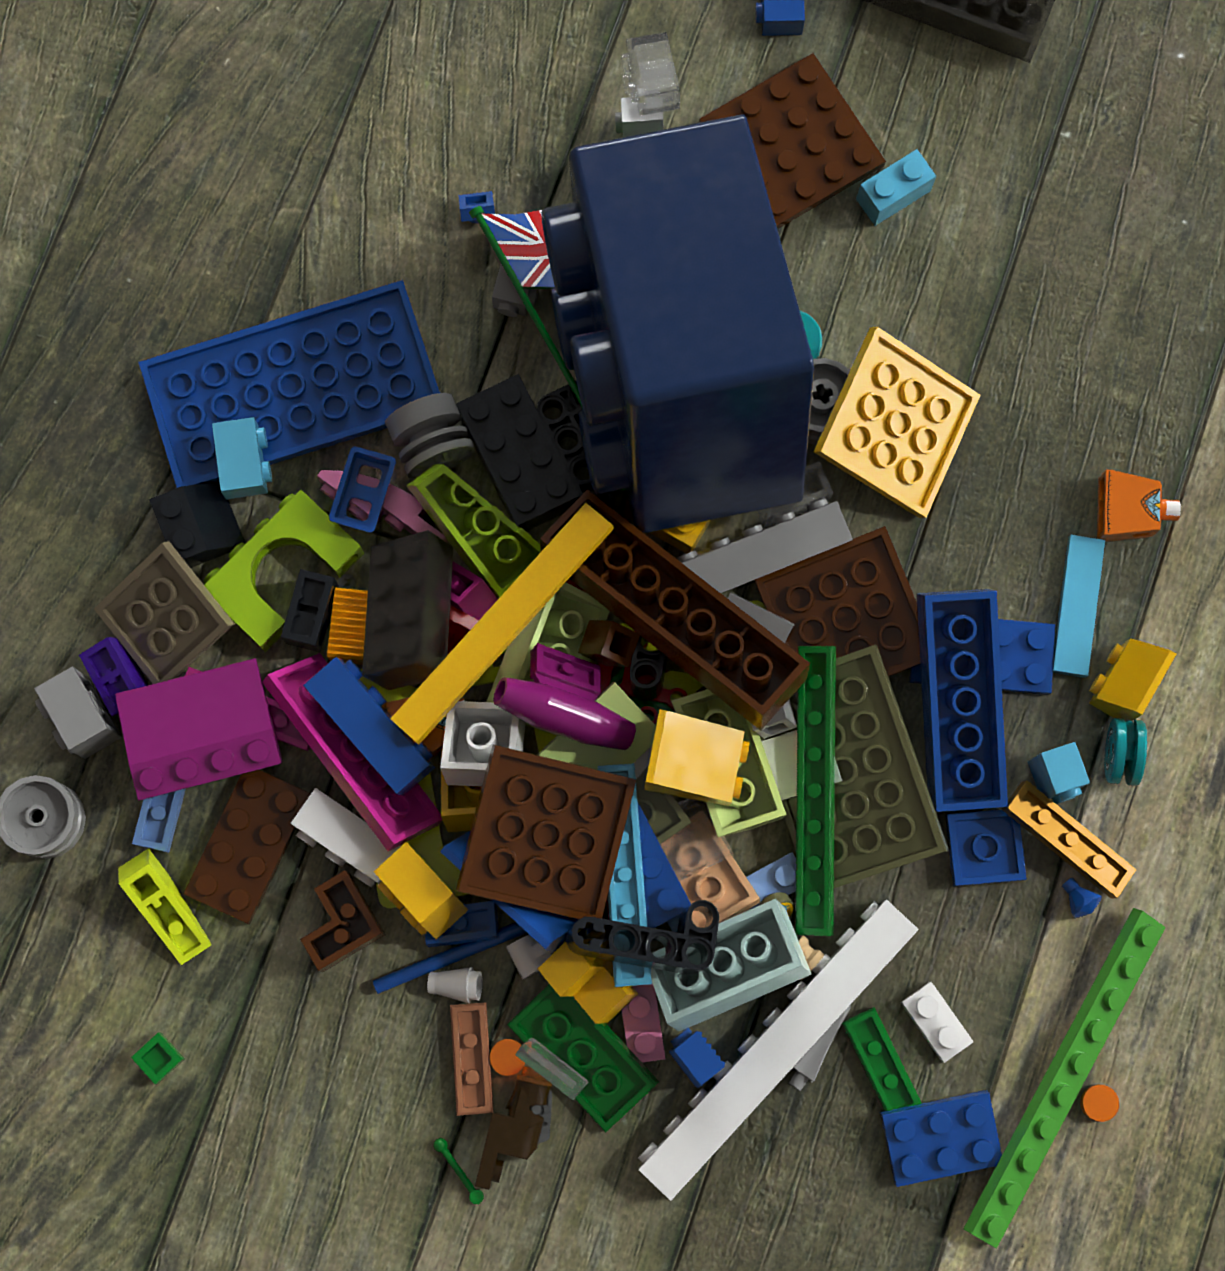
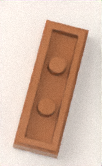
M487 1003L450 1005L457 1116L493 1113Z

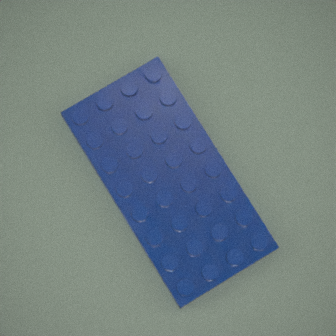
M403 280L138 362L177 488L219 481L212 423L254 417L259 428H265L268 448L262 449L264 461H269L270 465L386 429L385 420L395 410L419 398L440 393Z

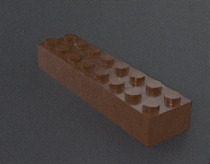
M586 490L540 538L541 551L585 503L590 505L609 521L614 529L569 579L761 731L806 681L810 662L593 493Z

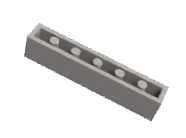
M824 498L807 505L808 513L796 517L794 511L775 518L776 525L763 530L760 524L742 531L743 539L731 543L729 537L710 544L711 551L698 556L695 550L676 559L718 592L723 593L853 539L838 501L828 504L827 499Z

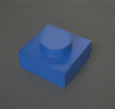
M492 191L458 195L461 222L478 223L477 219H472L469 211L477 206L482 207L484 214H495Z

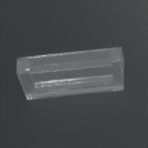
M534 1038L527 1040L515 1054L572 1100L589 1083L587 1079Z

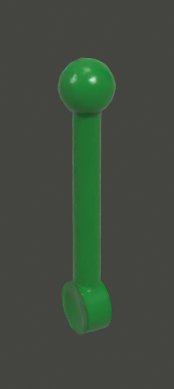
M443 1138L436 1139L433 1144L434 1150L443 1154L469 1191L470 1201L473 1204H480L484 1199L483 1192L480 1189H476L447 1149V1141Z

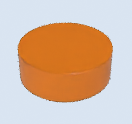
M501 1040L491 1049L490 1064L501 1075H515L522 1070L526 1063L525 1049L516 1040Z
M1096 1084L1085 1089L1080 1099V1105L1083 1113L1089 1119L1105 1122L1117 1114L1119 1098L1112 1088Z

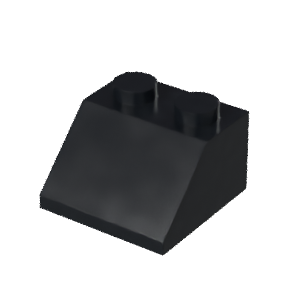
M220 482L181 486L149 499L165 541H169L190 568L228 554L242 542L246 544L230 502L221 493Z

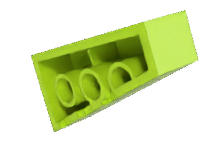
M433 464L407 485L408 489L470 571L482 578L498 599L541 553L540 544L529 533L513 523L502 511L480 496L475 489L444 464Z

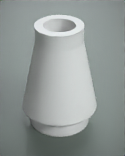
M473 967L430 972L427 982L428 993L438 994L470 1004L472 1000H479L481 997L483 985L482 972L474 971Z

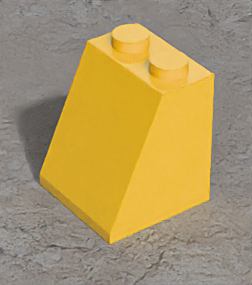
M659 709L644 790L730 806L732 798H740L743 777H738L737 771L739 762L746 763L750 742L743 741L745 731Z

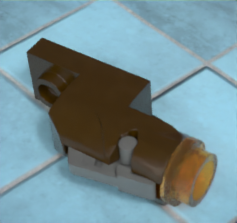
M523 1066L522 1073L517 1074L515 1089L505 1108L509 1110L508 1115L498 1112L492 1113L475 1187L489 1190L492 1182L499 1183L504 1161L498 1160L499 1153L527 1160L538 1148L539 1143L549 1140L552 1109V1091L550 1089L553 1082H550L552 1072Z

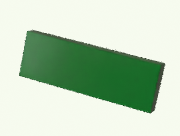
M875 1007L842 1022L848 1039L883 1110L890 1111L921 1104L922 1102Z

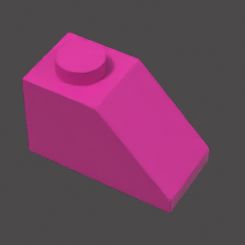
M448 558L423 581L426 587L440 600L478 620L498 600L482 578Z

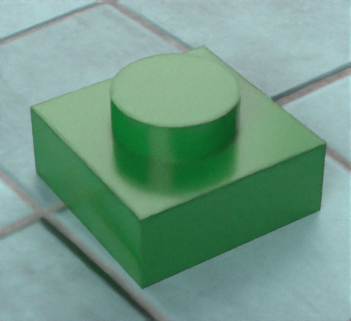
M158 1032L131 1057L155 1085L159 1084L185 1060L161 1032Z

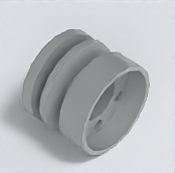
M437 393L419 398L398 408L385 420L394 446L404 447L399 453L401 462L406 464L404 469L409 479L417 478L433 464H444L451 469L467 460L475 452L471 439H466L468 437L466 427L455 426L461 419L452 394Z

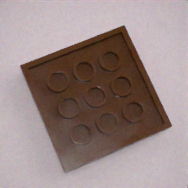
M814 53L699 119L700 123L741 114L746 116L777 229L883 168L886 163Z
M885 526L755 579L766 610L794 623L785 644L798 653V646H836V658L872 645H877L888 677L920 665L917 601Z
M492 744L456 890L462 893L577 919L583 917L602 919L636 779Z

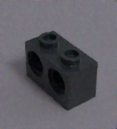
M300 569L281 634V638L286 644L321 653L332 614L335 587L339 588L334 577Z

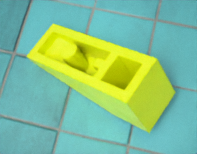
M149 848L118 868V884L180 965H183L211 946L209 938L171 877Z

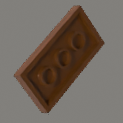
M261 770L241 774L183 894L250 925L296 830V827L291 822L311 793Z

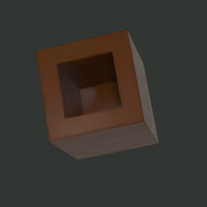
M589 620L578 653L605 666L629 668L640 635L614 621Z

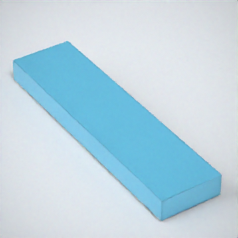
M1070 535L1068 537L1054 644L1053 673L1083 678L1088 677L1105 540L1077 535Z

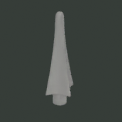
M851 1005L792 1068L795 1074L788 1084L801 1092L807 1081L811 1083L815 1081L829 1047L850 1011Z

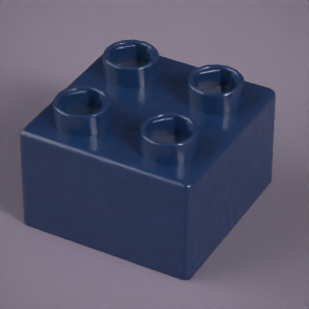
M741 114L573 148L569 154L573 202L547 207L542 210L541 216L548 259L555 285L551 289L554 318L565 367L568 370L575 371L582 410L578 413L580 432L594 492L596 494H603L626 489L634 526L643 533L801 502L804 493L814 362L746 116Z

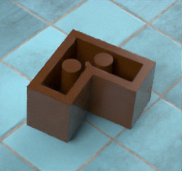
M344 870L314 888L331 921L300 940L317 970L325 972L386 934L353 877L348 871Z

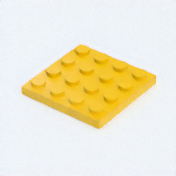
M870 327L813 452L918 518H927L981 395L879 327Z

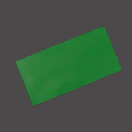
M550 984L507 1024L605 1133L659 1083L657 1078L606 1023L595 1024L573 996L560 997Z

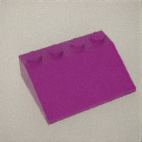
M257 658L115 694L128 763L138 801L267 768L283 762Z

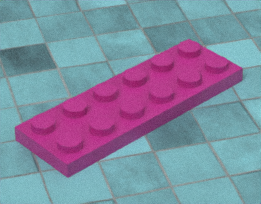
M320 653L268 674L262 682L387 851L437 827L443 821L441 813L419 784H416L404 796L396 794L303 686L328 664Z

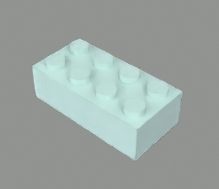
M776 898L719 923L713 961L706 969L699 973L686 975L651 968L652 984L666 1022L679 1032L811 975L786 908ZM665 947L652 952V954L657 958H664L666 954ZM688 947L686 951L687 959L692 964L699 965L701 962L700 952L694 947Z

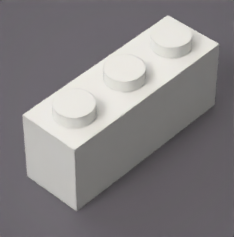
M317 788L313 790L291 822L293 826L299 829L296 834L298 838L313 848L317 842L328 849L325 854L327 858L341 867L348 862L357 869L354 876L370 887L375 882L378 884L381 882L373 871L401 847L400 845L387 851L364 820Z

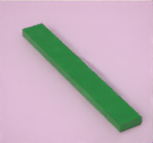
M798 646V654L810 662L806 681L798 688L796 935L832 936L834 923L836 646Z

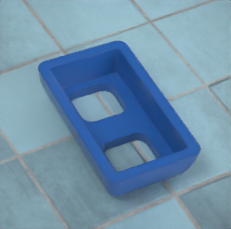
M357 446L352 447L329 514L330 521L372 533L377 525L395 468L396 459L392 456ZM362 466H369L382 471L379 485L376 488L357 483ZM356 498L371 503L372 507L367 520L361 521L346 515L352 499Z

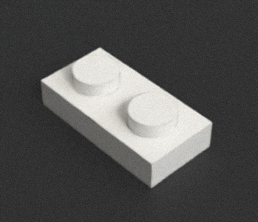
M928 982L900 1002L942 1063L947 1062L973 1043L969 1034L932 982Z

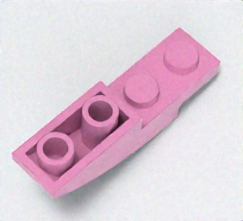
M321 470L317 475L320 483L323 485L320 490L334 501L343 471ZM359 474L357 478L358 484L371 488H376L380 482L379 479ZM389 484L378 521L384 514L387 515L384 520L395 530L401 532L404 528L414 535L412 541L422 550L429 552L433 549L440 554L448 544L445 536L423 520L427 512L413 495ZM356 498L352 499L349 503L348 511L361 521L367 520L372 507L371 503Z

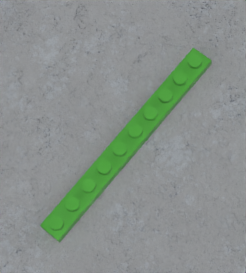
M1136 908L1132 909L963 1228L996 1249L1166 928L1144 911Z

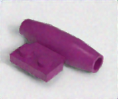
M537 643L530 651V679L534 682L503 677L495 689L494 705L531 726L583 744L619 750H627L634 740L636 726L633 722L595 702L601 691L600 666Z

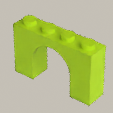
M302 490L296 495L291 493L285 497L278 507L280 510L271 519L265 518L254 529L253 533L255 535L246 544L243 542L238 544L228 556L230 560L221 569L219 567L213 569L203 581L205 583L204 586L231 620L265 653L281 638L285 620L259 596L256 588L258 566L268 553L276 548L287 545L304 547L313 552L339 578L364 555L361 546L337 523L330 521L329 515Z

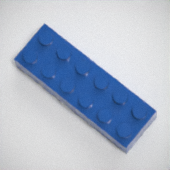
M976 589L917 593L927 789L936 812L1008 807L997 591Z

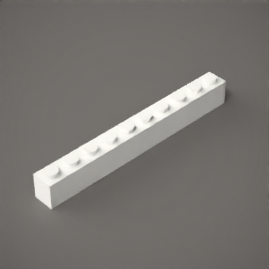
M887 899L882 901L880 905L873 901L860 915L864 922L858 929L854 931L850 927L836 941L840 948L831 958L825 954L812 971L815 975L807 984L800 981L788 993L787 997L791 1000L782 1011L776 1007L762 1023L767 1028L757 1038L751 1034L737 1050L742 1055L733 1065L728 1060L725 1062V1067L713 1076L717 1082L707 1092L702 1087L688 1102L692 1109L683 1119L679 1115L672 1119L663 1130L667 1134L665 1139L658 1146L652 1142L640 1154L638 1159L642 1164L638 1167V1170L670 1201L919 930Z

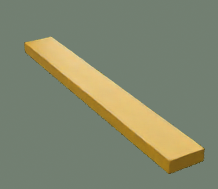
M585 503L390 719L417 744H420L614 529L613 525L590 505Z

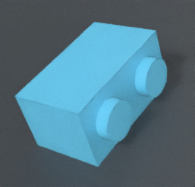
M918 149L860 184L856 200L874 226L929 193L936 175Z
M254 417L212 423L220 490L226 500L267 494V482H272V472L269 461H264L262 449L268 448L265 428H259Z
M1075 742L1042 752L1028 761L1037 789L1049 799H1053V802L1056 804L1081 795V788L1090 783Z

